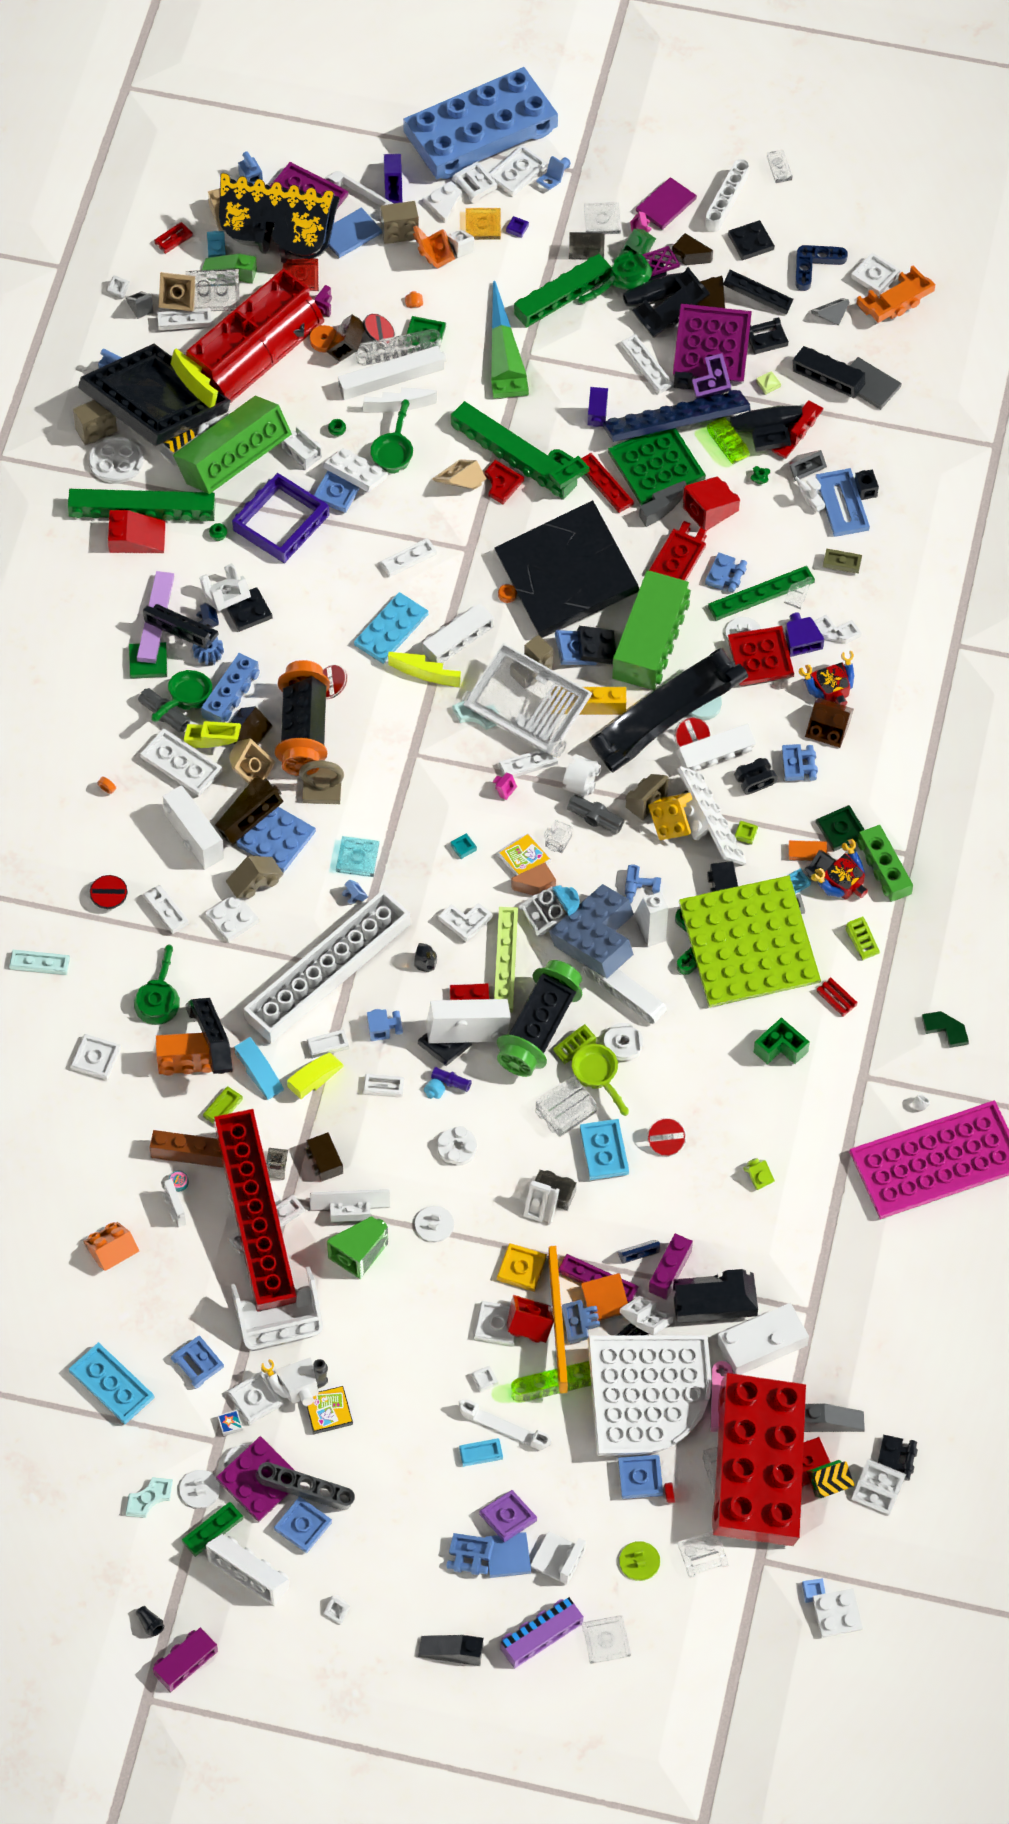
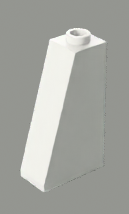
M662 892L644 897L633 915L647 947L666 941L668 905Z

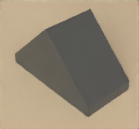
M140 291L126 297V301L137 319L154 312L152 295L150 293Z

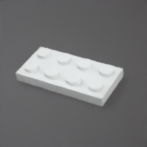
M163 729L140 753V757L199 797L223 771L222 766L166 729Z

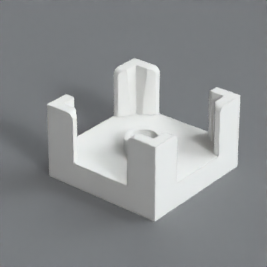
M232 563L224 566L227 579L216 584H210L207 574L199 577L204 596L217 611L251 597L246 578L243 575L240 576L241 579L238 578L236 567Z

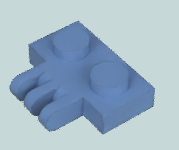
M581 1300L562 1304L568 1342L573 1344L588 1340V1330L600 1326V1321H594L599 1319L598 1314L595 1313L598 1311L597 1306L584 1308Z

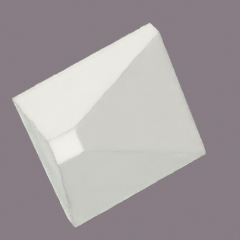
M336 1594L331 1597L323 1614L342 1624L351 1606Z

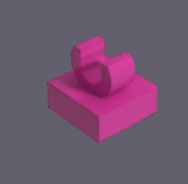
M639 211L630 221L632 231L633 229H644L649 233L652 230L651 227L647 226L650 220L646 219L644 212Z
M506 772L503 777L496 776L493 780V783H496L495 789H497L502 799L507 800L517 788L513 775Z

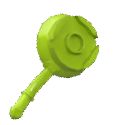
M589 1044L577 1050L572 1058V1070L577 1080L583 1086H589L592 1089L604 1087L620 1110L621 1115L627 1116L629 1114L628 1107H626L622 1097L619 1096L613 1086L609 1084L618 1070L616 1055L610 1048L601 1044Z

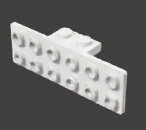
M681 766L677 768L692 796V800L687 802L683 808L693 839L698 841L710 832L723 859L741 865L746 864L744 853L736 843V837L730 832L727 820L720 813V806L714 801L712 791L705 784V777L700 772Z

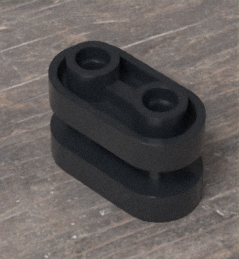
M758 758L750 764L741 765L734 773L737 781L742 783L741 788L746 795L770 787L778 780L775 771L770 770L771 764L766 758Z

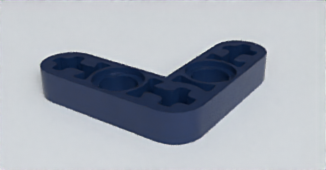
M800 246L797 249L796 288L800 291H807L811 288L812 263L843 265L847 262V250L843 247ZM823 252L827 256L819 257L817 254ZM805 265L809 269L804 271L799 267ZM802 277H805V284L802 283Z

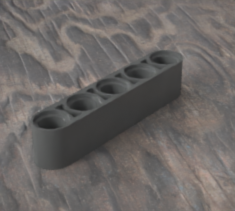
M262 1463L256 1472V1480L264 1486L339 1510L349 1509L355 1500V1494L350 1488L273 1463ZM268 1470L271 1473V1477H263L261 1471ZM281 1477H289L291 1483L284 1484L281 1481ZM300 1483H308L310 1490H303ZM320 1489H327L330 1496H322ZM340 1495H346L349 1498V1503H343L339 1498Z

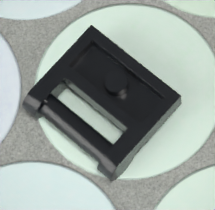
M779 317L773 318L769 322L750 325L749 342L754 354L788 346L789 341ZM775 327L773 331L754 335V332Z

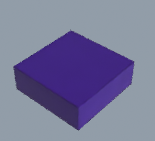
M513 216L506 228V232L522 238L529 227V222Z

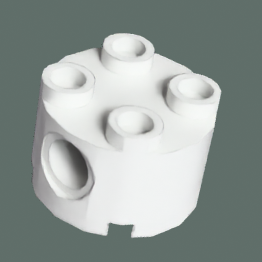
M575 754L572 757L575 760L574 763L569 762L566 769L563 789L586 797L589 793L592 794L596 786L594 780L601 771V765L597 761Z

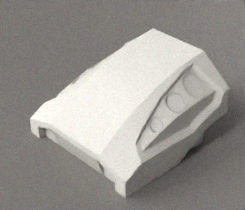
M552 886L541 893L533 895L518 906L538 937L546 934L568 915L554 894Z

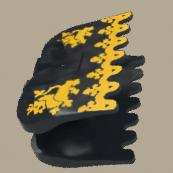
M220 174L219 220L223 230L232 239L243 245L259 246L261 253L267 254L270 249L271 238L273 237V241L280 245L281 263H286L291 255L302 259H315L326 251L330 243L335 214L340 201L338 196H334L333 191L327 190L322 196L312 187L308 188L306 193H304L297 185H291L287 190L279 182H274L270 187L267 184L265 185L262 179H257L253 185L244 176H240L236 182L228 174Z

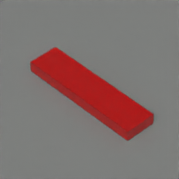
M592 453L581 458L589 466V472L585 475L618 513L634 505L632 498Z

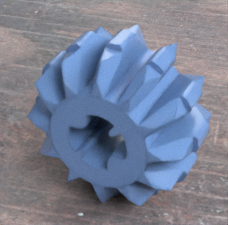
M216 637L207 650L195 644L192 646L195 659H198L199 663L205 661L206 665L209 662L215 665L216 660H221V655L224 653L223 642L218 640V637Z

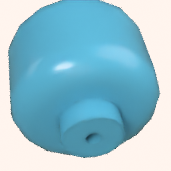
M431 1079L424 1087V1092L430 1099L433 1097L436 1099L441 1098L446 1090L444 1083L438 1079Z

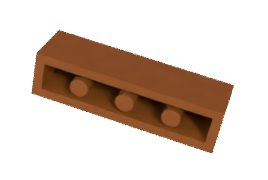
M153 1130L149 1147L151 1158L224 1168L218 1139Z

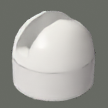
M919 1093L914 1098L913 1106L919 1111L925 1110L931 1102L926 1096Z

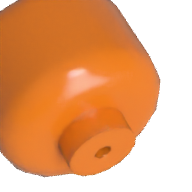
M416 291L410 292L405 297L406 306L409 308L423 306L422 295Z

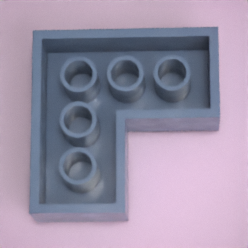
M604 884L582 901L575 913L565 916L549 931L554 947L606 979L634 955L629 939L616 932L634 915L630 901Z

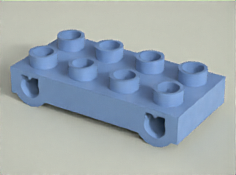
M525 67L403 118V132L437 180L440 178H452L455 173L463 168L529 139L544 138L554 128L558 127L557 111Z

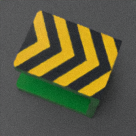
M836 1460L807 1471L816 1497L824 1498L854 1487L846 1461Z

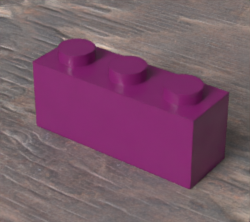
M676 1233L674 1234L649 1282V1293L667 1300L673 1289V1280L678 1279L692 1252V1240Z
M201 1627L196 1631H191L186 1636L184 1642L176 1644L170 1650V1654L156 1661L153 1667L154 1676L171 1693L218 1652L217 1644Z

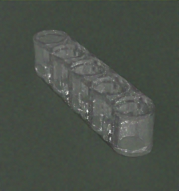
M430 329L362 343L358 351L355 352L356 361L359 365L366 366L389 361L434 346H439L440 348L441 335L437 330ZM432 338L437 339L435 342L429 341ZM414 342L420 343L417 346L412 345ZM396 346H402L401 349H395ZM380 349L385 350V351L382 352V353H378V352H377V351L380 350ZM361 353H367L366 356H359Z

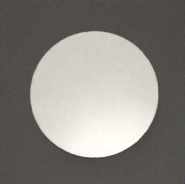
M125 436L106 437L95 447L93 446L89 454V464L92 473L98 479L111 484H120L132 480L140 473L144 463L141 447Z

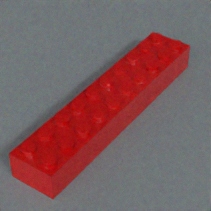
M254 1109L214 1116V1126L257 1311L294 1304L297 1299Z

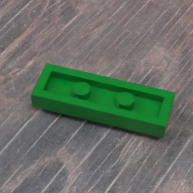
M228 1502L182 1539V1543L196 1557L206 1549L208 1542L221 1534L224 1535L242 1521L243 1515L231 1502Z

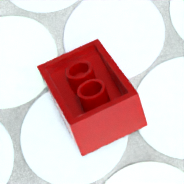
M110 510L108 530L109 553H164L166 521L128 510Z

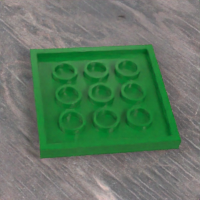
M676 428L634 437L608 448L610 457L641 505L651 502L653 493L685 481L686 485L706 479L704 471Z

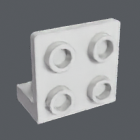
M549 1531L531 1563V1568L567 1585L586 1550V1541L578 1538L575 1544Z

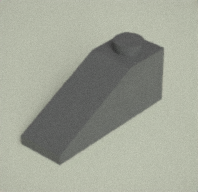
M825 1403L805 1404L804 1432H865L864 1411Z

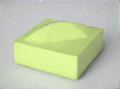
M772 371L756 378V383L765 395L781 387V383Z

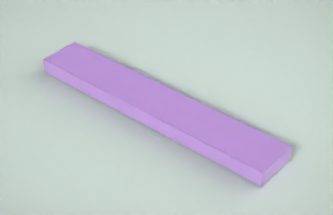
M156 571L148 606L153 608L156 604L168 608L175 577L174 573ZM146 622L144 623L137 661L156 664L163 630Z

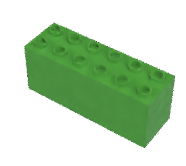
M255 395L174 453L173 457L187 485L211 494L292 435L279 404Z
M649 570L646 571L613 658L612 679L654 691L657 684H661L663 678L661 673L663 669L666 670L668 654L671 655L673 652V641L678 638L679 625H683L684 611L689 609L691 590L689 589L688 581Z

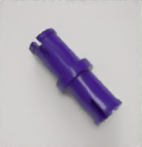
M435 1067L431 1074L432 1079H438L446 1083L448 1087L453 1086L465 1092L469 1091L472 1084L471 1080L457 1076L455 1072L450 1073L438 1067Z

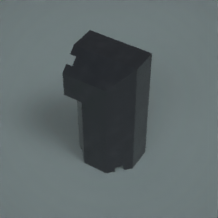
M744 1269L723 1271L722 1276L719 1278L717 1274L709 1277L673 1280V1291H676L673 1298L677 1323L758 1316L755 1279L752 1272L748 1275Z

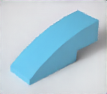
M251 1037L234 1046L235 1055L244 1065L247 1074L267 1100L284 1091L277 1075Z

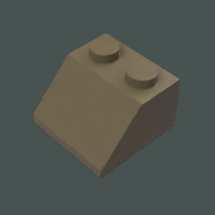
M650 774L647 778H643L638 787L626 795V808L643 821L650 814L648 805L659 798L667 797L669 777L667 775Z

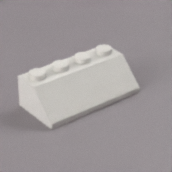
M221 1534L207 1543L206 1550L209 1562L273 1606L277 1604L289 1588V1579L284 1572L280 1570L277 1572L264 1559L259 1560L250 1549L240 1547L234 1538L230 1536L227 1538Z

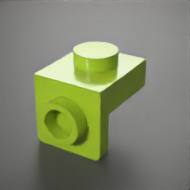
M754 1158L747 1162V1166L743 1167L744 1171L748 1172L756 1190L775 1182L766 1160Z

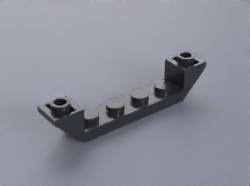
M211 998L191 999L185 1005V1008L190 1018L197 1019L209 1047V1065L213 1074L233 1072L229 1040Z

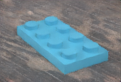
M399 592L357 637L354 645L384 664L388 660V652H395L429 615V611Z
M99 1342L69 1368V1372L124 1425L155 1398L154 1394Z

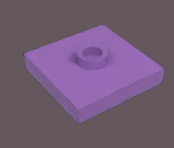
M513 1490L479 1511V1515L504 1542L537 1522V1516Z

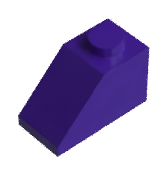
M590 387L587 425L603 427V422H606L608 388Z

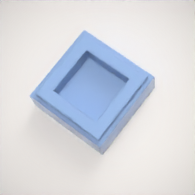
M823 1578L802 1581L805 1603L813 1602L812 1597L815 1595L825 1594Z

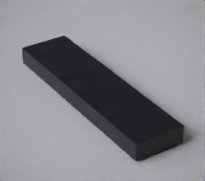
M731 269L723 283L724 286L787 315L794 300Z

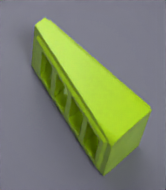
M863 916L847 922L846 932L862 960L880 954V950ZM868 940V942L860 944V942ZM870 946L872 947V949H869V950H867V951H863V949H865V948H867V947H870Z
M584 1024L554 1047L553 1051L566 1064L572 1060L577 1050L589 1044H596V1037ZM569 1044H571L575 1048L574 1051L571 1049ZM565 1048L569 1055H566L562 1049Z

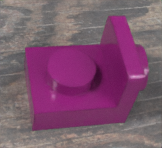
M324 285L314 301L322 315L330 317L331 287Z

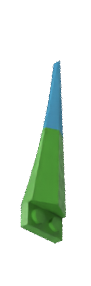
M494 280L491 363L493 399L529 395L527 374L496 281Z

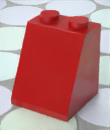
M718 476L684 487L682 508L702 529L709 530L739 511V496L733 493L727 483Z

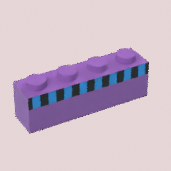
M570 1597L565 1600L560 1599L550 1610L540 1612L532 1622L527 1621L515 1633L506 1634L500 1642V1649L515 1669L581 1626L584 1616Z

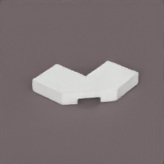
M827 614L814 620L824 640L848 644L862 636V632L853 620L838 627L833 624Z

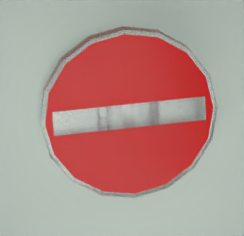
M337 664L329 665L323 669V674L330 681V688L326 692V699L338 696L347 684V672L341 665Z
M688 717L680 721L675 728L674 734L678 747L711 736L707 723L698 717Z
M664 1117L657 1119L651 1124L647 1133V1141L653 1152L660 1156L669 1157L682 1150L686 1143V1132L679 1121Z

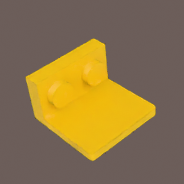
M690 792L659 798L648 805L659 840L691 834L683 808L687 802L692 800Z

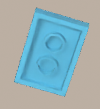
M619 1119L580 1124L590 1180L629 1175Z

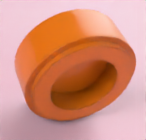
M505 584L499 588L498 597L502 602L511 603L516 599L517 592L513 585Z
M102 776L97 782L98 786L109 794L116 790L115 784L106 777Z

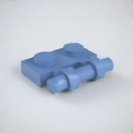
M718 552L705 580V585L723 590L724 585L729 586V592H735V589L741 583V576L747 570V561L741 560L738 565H735L736 558ZM730 572L735 573L733 577H729Z
M801 744L782 745L785 781L804 780V774H808L811 781L816 780L818 767L815 765L817 757L813 745H807L806 750L801 751ZM802 759H806L808 765H803Z
M453 1533L449 1554L456 1557L455 1561L448 1560L446 1567L454 1569V1572L461 1573L462 1571L471 1572L472 1575L487 1574L488 1566H482L481 1562L482 1560L490 1561L495 1541L490 1538ZM464 1557L472 1558V1564L464 1563Z

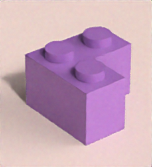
M723 354L706 357L705 363L709 375L692 379L696 398H708L714 394H723L731 391Z

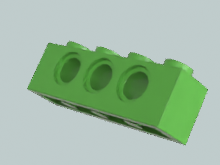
M879 824L859 832L857 845L865 853L866 862L869 866H872L874 877L877 881H880L884 895L888 896L891 902L912 895L913 883L881 825Z

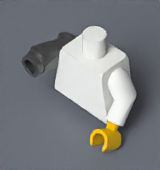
M309 1357L275 1369V1373L272 1370L274 1367L272 1360H268L271 1366L270 1369L265 1368L263 1363L261 1364V1370L268 1374L267 1378L273 1391L283 1398H288L291 1403L302 1401L304 1406L311 1405L314 1402L313 1396L319 1393L318 1389L328 1383V1377H326L328 1366L322 1359H317L312 1363V1359Z

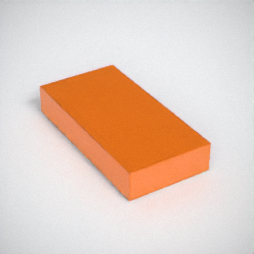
M789 840V860L813 861L819 850L827 853L826 841Z

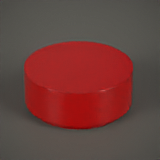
M665 1483L667 1503H675L673 1483Z

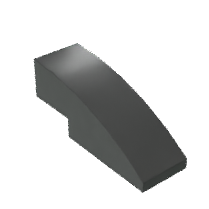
M685 481L653 493L652 501L640 506L639 517L646 527L659 521L676 507L683 498L684 487L686 486Z

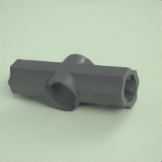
M145 688L138 697V701L153 713L160 706L170 701L167 698L160 697L150 688ZM175 707L168 710V713L164 714L159 720L166 722L179 733L184 732L187 724H190V719Z
M576 794L571 797L567 806V810L583 817L589 825L593 827H598L599 825L615 834L620 832L625 819L609 812L602 803H592Z

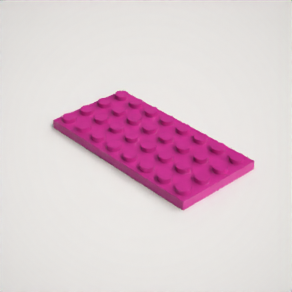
M993 1100L851 1148L849 1153L879 1218L883 1219L1009 1176V1128L996 1101Z

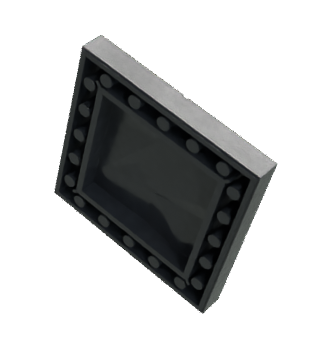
M155 343L81 376L78 385L80 390L154 446L228 412L231 400L218 391L215 406L209 408L178 377L171 365L172 356Z
M593 500L494 547L538 635L542 638L639 592L638 583Z

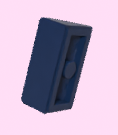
M651 1240L618 1250L621 1263H628L659 1253L660 1242L658 1240Z

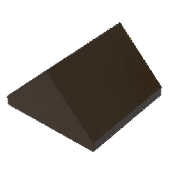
M256 706L241 708L230 722L241 724L238 741L252 739L257 745L260 744L273 727Z

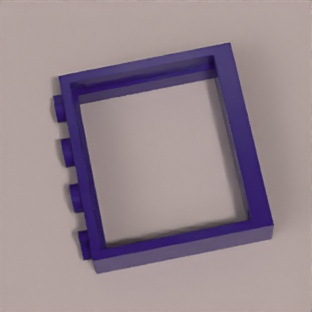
M277 472L271 480L268 479L262 489L256 492L255 497L244 505L241 512L235 514V518L232 520L233 531L285 564L330 516L329 505ZM279 489L314 511L281 547L246 526L249 520Z

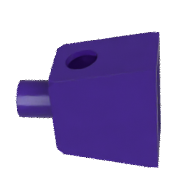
M799 612L792 613L789 616L791 621L786 623L785 629L790 657L822 650L824 647V637L811 617L801 618Z

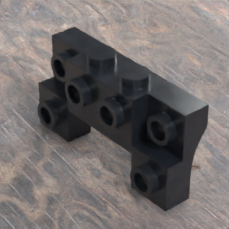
M689 267L682 274L674 277V280L681 289L658 307L653 309L645 299L640 306L632 309L633 314L653 338L666 328H674L679 324L681 304L698 305L710 296L708 290Z

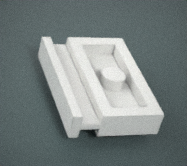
M172 1179L164 1181L166 1193H163L166 1205L170 1204L172 1210H169L172 1221H176L178 1227L186 1225L185 1212Z
M532 1180L523 1216L540 1222L546 1221L551 1225L560 1189L557 1188L555 1190L549 1185Z

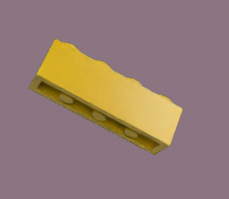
M558 687L554 688L553 692L551 693V697L553 696ZM561 687L560 691L551 703V707L553 706V704L555 703V701L557 700V698L559 697L560 693L564 688ZM583 687L592 692V695L579 715H622L626 712V687ZM566 690V692L564 693V695L562 696V698L560 699V701H559L558 704L556 705V707H555V709L553 710V712L551 713V715H553V714L555 713V711H556L557 708L559 707L560 703L562 702V700L564 699V697L566 696V694H567L569 691ZM573 693L569 695L568 699L566 700V702L564 703V705L562 706L557 715L561 714L562 710L564 709L572 695H574ZM575 695L564 715H568L579 698Z

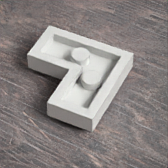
M480 903L476 904L466 915L450 904L438 916L439 921L466 942L493 918V914Z

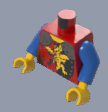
M849 651V659H846L845 653L842 652L841 659L845 661V664L840 662L812 672L810 665H805L807 673L804 672L803 668H799L798 672L801 676L805 677L804 682L810 695L817 699L821 698L844 706L847 705L846 698L853 688L855 677L853 663H851L854 657L852 651Z
M849 839L850 848H848L846 843L842 844V849L848 851V855L844 853L826 872L819 868L815 870L818 876L816 874L811 875V879L815 882L819 881V886L828 896L848 899L855 893L858 897L863 898L868 892V889L862 885L865 878L862 862L857 851L853 850L856 847V843L853 839Z

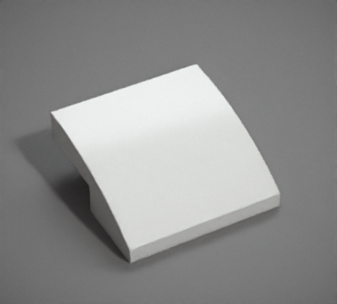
M642 1296L637 1297L620 1308V1313L630 1323L652 1335L673 1323L674 1315L656 1309V1301Z
M867 1459L851 1500L890 1515L906 1474Z

